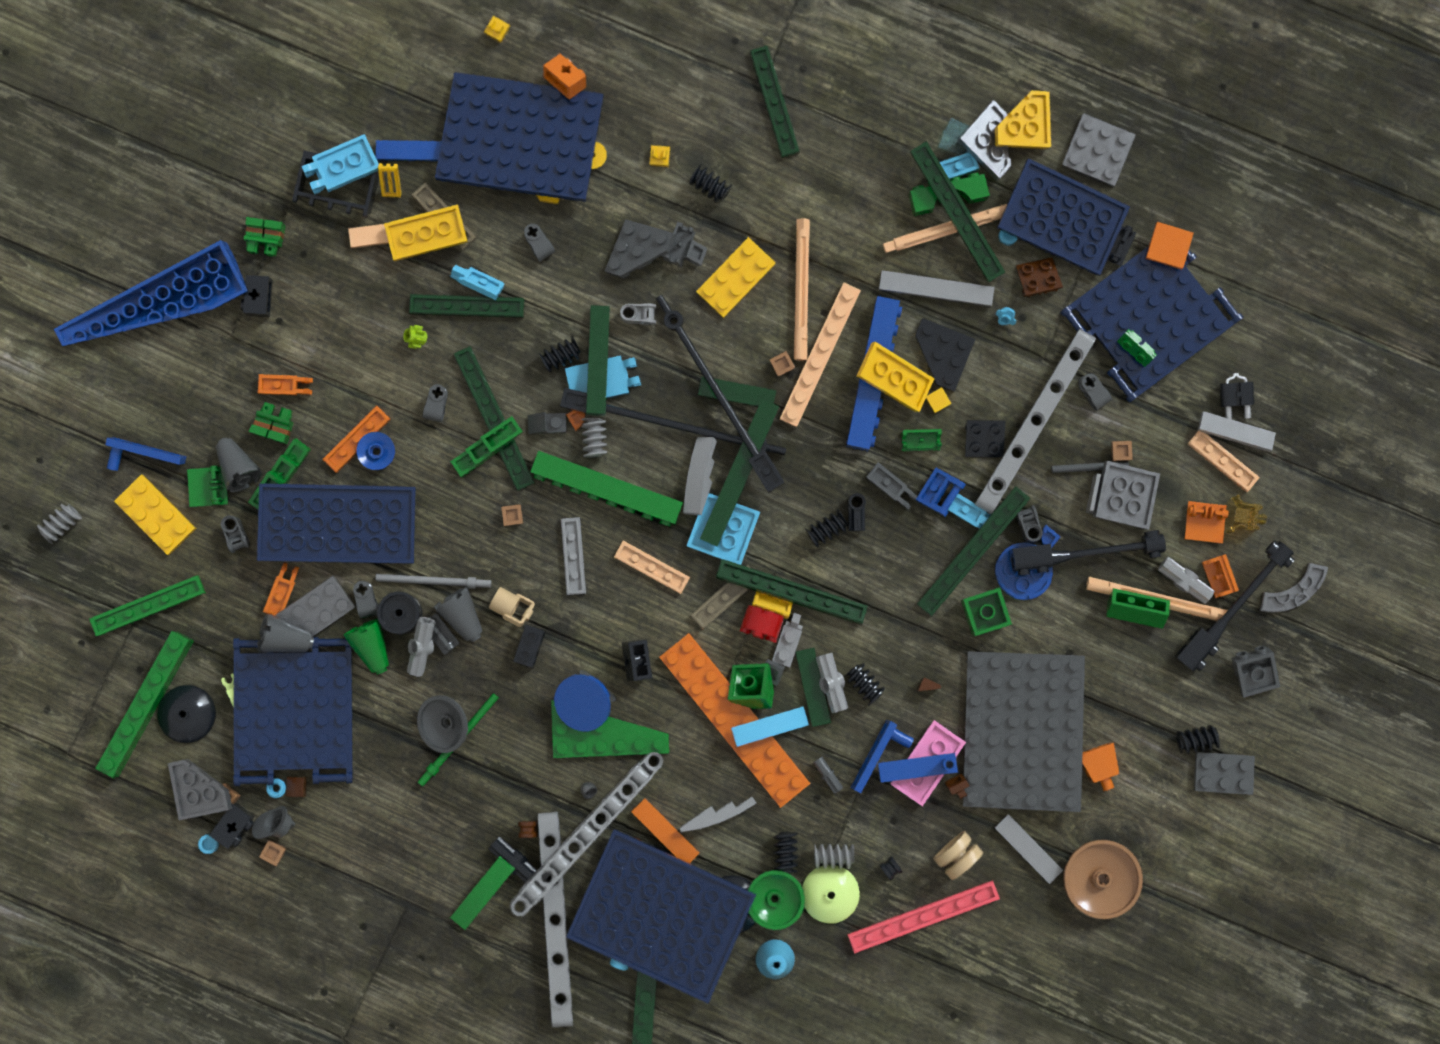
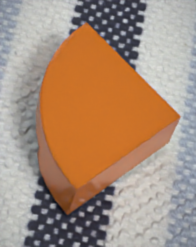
M573 410L566 414L575 431H578L584 423L582 419L585 418V413Z

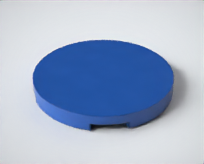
M1023 542L1009 546L1000 554L995 565V577L999 587L1010 597L1019 600H1029L1040 596L1047 590L1052 580L1053 567L1048 568L1049 572L1037 573L1036 569L1029 570L1030 574L1018 576V572H1013L1009 550L1037 546L1031 543Z
M576 674L569 676L556 690L554 697L556 711L561 720L572 729L578 731L595 730L608 719L611 712L609 692L603 683L593 676Z

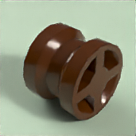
M538 821L518 822L520 827L518 837H538L536 832Z

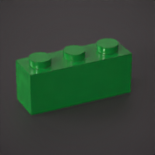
M1113 588L1107 601L1106 617L1163 629L1169 617L1170 600Z

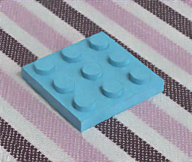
M709 493L702 515L697 516L687 547L741 565L760 512L736 504L718 547L700 540L718 499V496Z

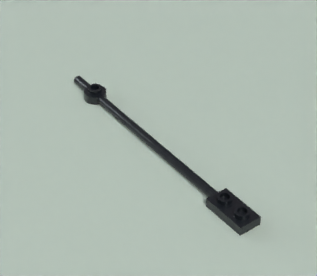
M663 295L658 296L656 300L665 313L664 323L666 327L677 332L753 457L748 461L767 492L770 493L784 485V480L766 451L764 450L759 453L682 328L684 320L681 313L671 310ZM677 319V323L671 324V320Z
M564 388L560 407L586 413L587 393ZM606 404V412L706 437H714L715 439L739 445L743 443L742 438L739 436ZM766 439L760 452L765 450L784 456L786 452L784 447L767 444Z

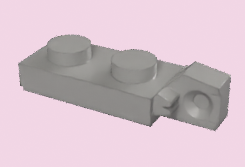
M794 613L791 622L786 621L783 626L772 659L773 662L787 667L791 666L803 626L798 625L801 618L800 614Z

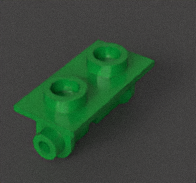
M1128 329L1117 342L1139 363L1146 367L1157 354L1146 342L1141 346L1139 342L1142 338L1134 330Z

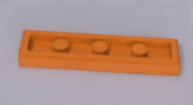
M376 406L322 460L338 473L357 454L356 450L360 439L368 433L379 432L391 419Z
M646 798L631 811L675 857L691 863L700 853Z

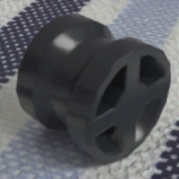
M892 856L888 858L886 863L879 865L890 881L894 879L896 874L903 872Z

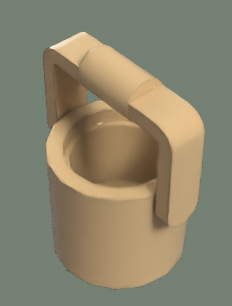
M500 587L494 595L489 609L502 615L504 620L522 627L533 614L535 603L520 594L515 595ZM520 602L529 606L522 615L521 621L512 617Z

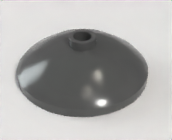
M444 695L433 696L424 701L418 711L417 726L420 736L431 749L440 753H449L462 746L467 737L468 723L462 707L454 699Z

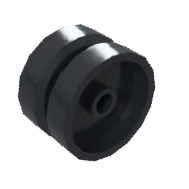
M397 591L389 593L382 598L378 605L377 616L379 623L384 629L393 634L405 635L416 629L419 617L423 616L421 604L415 597L406 592ZM398 610L403 611V614L400 617L397 616Z

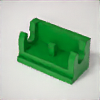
M941 429L903 430L901 432L902 451H940L942 446Z

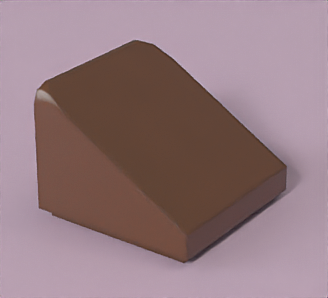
M922 678L916 691L940 689L941 685L927 678Z
M286 777V797H306V777Z

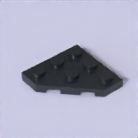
M922 318L915 338L920 345L935 384L955 392L975 338Z

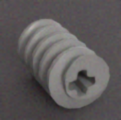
M583 418L582 420L587 423L582 424V428L587 430L582 432V435L588 437L582 441L588 445L583 447V451L588 452L583 457H602L603 454L607 453L606 450L602 449L607 443L601 442L602 439L607 438L606 435L601 434V432L606 430V428L601 427V424L606 423V420Z
M61 504L62 511L55 509L56 516L49 514L50 522L45 519L42 520L45 525L44 527L39 524L37 525L41 535L51 544H53L52 540L57 541L59 539L58 535H64V530L68 531L70 529L69 524L73 526L76 524L75 519H82L80 514L70 504L68 506Z
M814 844V863L816 868L819 869L820 864L823 863L824 869H827L828 863H830L832 869H834L836 863H838L839 868L842 869L844 863H846L847 868L850 869L851 864L854 863V844H851L849 850L846 844H843L842 849H840L839 844H836L834 850L831 844L827 845L826 850L823 844H820L819 849Z

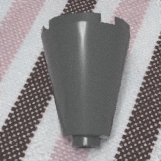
M222 438L217 442L215 448L227 490L240 492L249 488V483L252 481L255 483L259 481L262 477L260 468L233 439Z
M467 587L445 597L444 603L438 602L434 606V609L466 641L474 642L481 637L480 633L483 630Z
M271 614L264 616L259 634H261L260 640L257 642L258 652H307L308 648H312L314 638L311 637L310 632Z

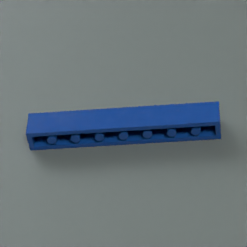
M877 296L865 356L872 342H877L893 352L895 344L891 343L892 337L896 336L898 331V325H895L896 318H900L902 307L899 306V300ZM862 379L859 380L846 447L869 451L870 447H874L876 436L872 435L874 428H878L880 418L876 416L877 411L882 409L883 399H880V390Z

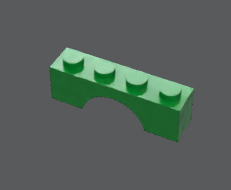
M973 173L968 175V178L961 179L960 177L950 179L958 194L968 204L986 201L990 196L985 174ZM923 185L913 187V190H910L909 198L914 217L932 213L935 202L938 199L931 187H924Z

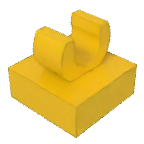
M493 16L484 30V34L501 43L510 25Z
M651 145L649 165L668 167L670 147Z

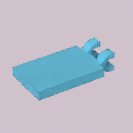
M365 134L312 156L314 162L303 165L302 169L307 178L315 173L317 174L319 180L309 183L315 195L324 188L330 192L377 172L379 164Z
M621 356L608 358L606 399L629 394L628 388L641 385L639 376L628 378L627 369L637 367L635 357L622 361ZM588 363L565 368L569 389L587 393Z

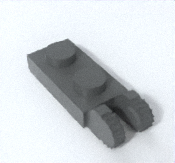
M879 462L866 476L870 482L907 510L911 506L900 495L905 492L915 501L918 497L907 488L908 486Z

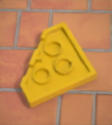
M1029 92L995 127V146L1036 149L1051 148L1049 92Z

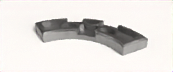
M1308 563L1304 575L1293 587L1278 593L1263 592L1259 611L1282 612L1302 605L1321 587L1328 567Z

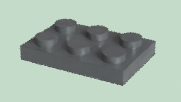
M1195 753L1193 791L1253 795L1255 756Z

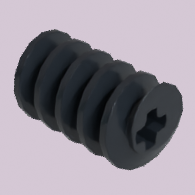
M699 165L691 176L689 185L693 186L696 184L695 188L697 190L702 188V194L709 192V199L715 196V203H718L720 200L722 202L730 192L732 184L725 187L726 180L719 183V175L713 178V171L706 174L708 168L705 167L701 170V165Z
M571 336V343L564 339V346L558 342L557 349L550 346L551 352L543 349L544 355L542 356L540 353L539 355L547 371L551 373L552 366L557 370L559 369V363L566 366V359L570 363H573V356L579 360V353L581 352L574 337Z
M839 509L836 510L837 516L833 513L829 514L830 520L823 517V524L818 520L816 521V527L812 524L809 525L810 531L805 528L809 538L817 548L819 547V541L826 544L825 537L833 540V533L837 537L839 536V530L846 533L845 526H848Z
M864 663L857 664L843 677L850 675L848 683L855 681L853 689L860 687L858 694L865 693L863 700L870 699L868 706H870L882 695L885 688H877L880 682H872L875 676H867L870 670H862L865 666Z
M1208 725L1207 728L1202 726L1199 728V731L1197 728H1193L1192 731L1189 729L1185 730L1184 734L1182 731H1177L1176 733L1177 745L1181 754L1182 750L1189 754L1190 748L1193 749L1194 753H1197V747L1205 751V745L1208 746L1209 750H1212L1213 744L1220 748L1218 731L1212 725Z
M779 832L778 835L773 836L774 839L779 840L778 843L773 844L774 847L779 848V850L774 852L775 855L779 856V858L774 860L775 863L779 864V866L774 867V870L798 872L793 869L798 866V863L793 861L798 858V855L792 853L798 850V847L793 846V844L798 843V840L792 838L798 835V832Z

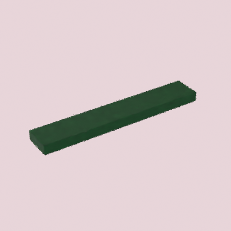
M768 45L750 50L751 59L781 158L798 154L800 150Z
M410 294L409 313L420 315L524 318L525 299L497 297L494 300L490 297Z
M591 305L586 415L605 416L610 306Z

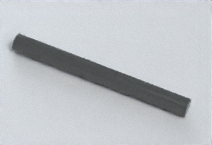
M1128 461L1115 462L1129 466ZM1104 462L1051 466L1052 473L1103 470Z

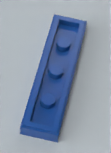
M376 140L377 161H438L442 141Z

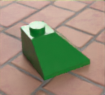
M769 663L732 665L728 701L752 709L772 708L774 688Z

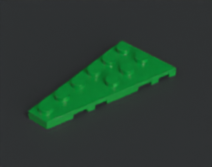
M551 700L553 758L640 755L651 752L658 754L669 753L668 733L608 717L599 728L592 731L572 729L561 720L556 711L554 700Z

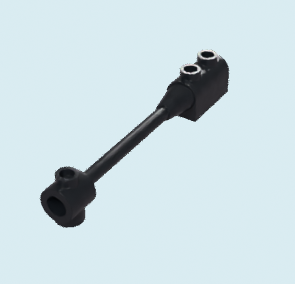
M1159 530L1144 532L1141 542L1077 551H1052L1051 544L1011 549L1009 554L1013 572H1018V576L1030 574L1029 570L1037 569V573L1049 572L1048 568L1070 559L1143 550L1144 555H1149L1150 558L1161 557V553L1166 551V542L1164 535L1160 534Z
M1275 540L1270 543L1265 550V553L1268 554L1266 557L1270 560L1269 563L1221 619H1218L1206 631L1199 627L1175 655L1179 661L1193 672L1196 669L1201 671L1205 667L1207 662L1204 659L1208 655L1212 657L1217 653L1219 647L1216 645L1219 643L1218 641L1228 625L1227 623L1276 565L1280 568L1283 566L1288 568L1295 559L1292 557L1294 552L1285 544Z

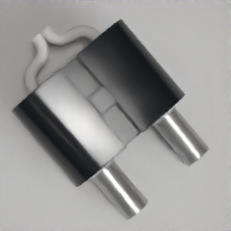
M1233 373V376L1229 377L1226 383L1220 384L1221 407H1225V418L1232 419V406L1240 405L1244 406V418H1251V405H1254L1253 382H1247V379L1239 376V373ZM1236 376L1244 380V382L1228 383Z

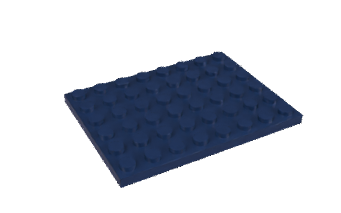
M454 72L435 180L586 202L603 94L581 91L569 100L553 86Z
M614 829L566 938L709 1003L756 897V893Z

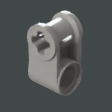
M625 304L620 310V318L626 324L655 325L654 309H656V304ZM632 310L634 313L633 317L626 318L623 315L624 311Z

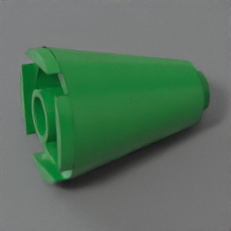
M378 619L365 622L362 626H356L344 633L346 641L371 673L376 672L378 675L387 671L386 667L389 666L382 627Z

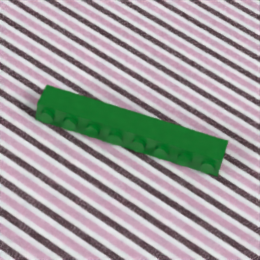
M541 451L537 452L530 471L534 475V479L542 482L545 479L552 481L551 485L562 488L563 485L570 488V492L579 495L581 492L586 493L588 498L598 501L599 498L606 500L605 504L615 508L617 505L622 506L624 511L634 514L635 511L642 513L641 517L651 521L653 518L660 520V524L668 527L671 524L676 525L683 506L681 501Z
M171 631L95 769L112 778L120 776L194 640L178 631Z

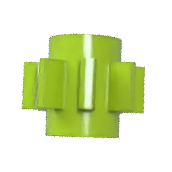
M410 325L404 331L403 339L409 343V348H421V345L426 343L427 333L422 331L423 326Z

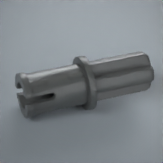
M822 756L815 760L813 764L821 774V779L825 780L832 792L835 794L842 790L843 786L833 773L834 770H831L824 760V757Z

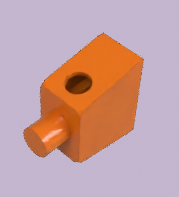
M1110 742L1082 752V768L1091 783L1100 781L1103 791L1114 788L1111 777L1119 774L1114 743Z

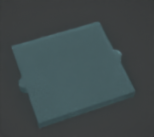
M951 118L946 130H943L944 135L938 147L958 156L968 153L957 140L969 126Z

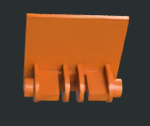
M1188 501L1184 539L1223 543L1225 518H1228L1227 505Z

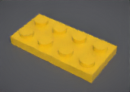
M458 204L384 223L394 261L468 242Z
M748 237L696 293L721 317L725 318L776 265V262Z
M877 342L871 343L857 373V377L914 412H920L934 381L933 377Z
M143 474L114 501L167 555H170L197 529Z

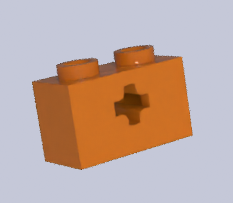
M558 54L543 65L544 78L569 100L586 88L585 73L574 66L563 55Z

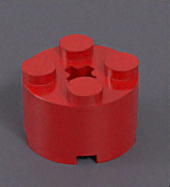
M748 605L740 632L749 635L752 632L755 638L761 640L765 638L767 641L776 643L784 617L774 612Z

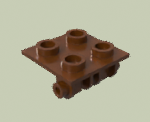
M1053 257L1016 265L1023 287V297L1027 296V298H1030V296L1036 294L1041 295L1042 292L1044 294L1052 291L1057 292L1058 289L1063 288Z

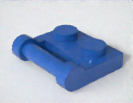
M935 468L916 500L946 517L949 513V507L966 484ZM949 484H953L952 490L940 507L937 505Z

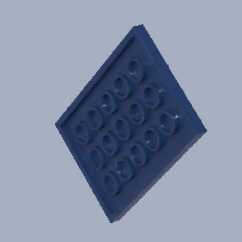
M1028 158L997 229L1099 276L1102 273L1130 206Z

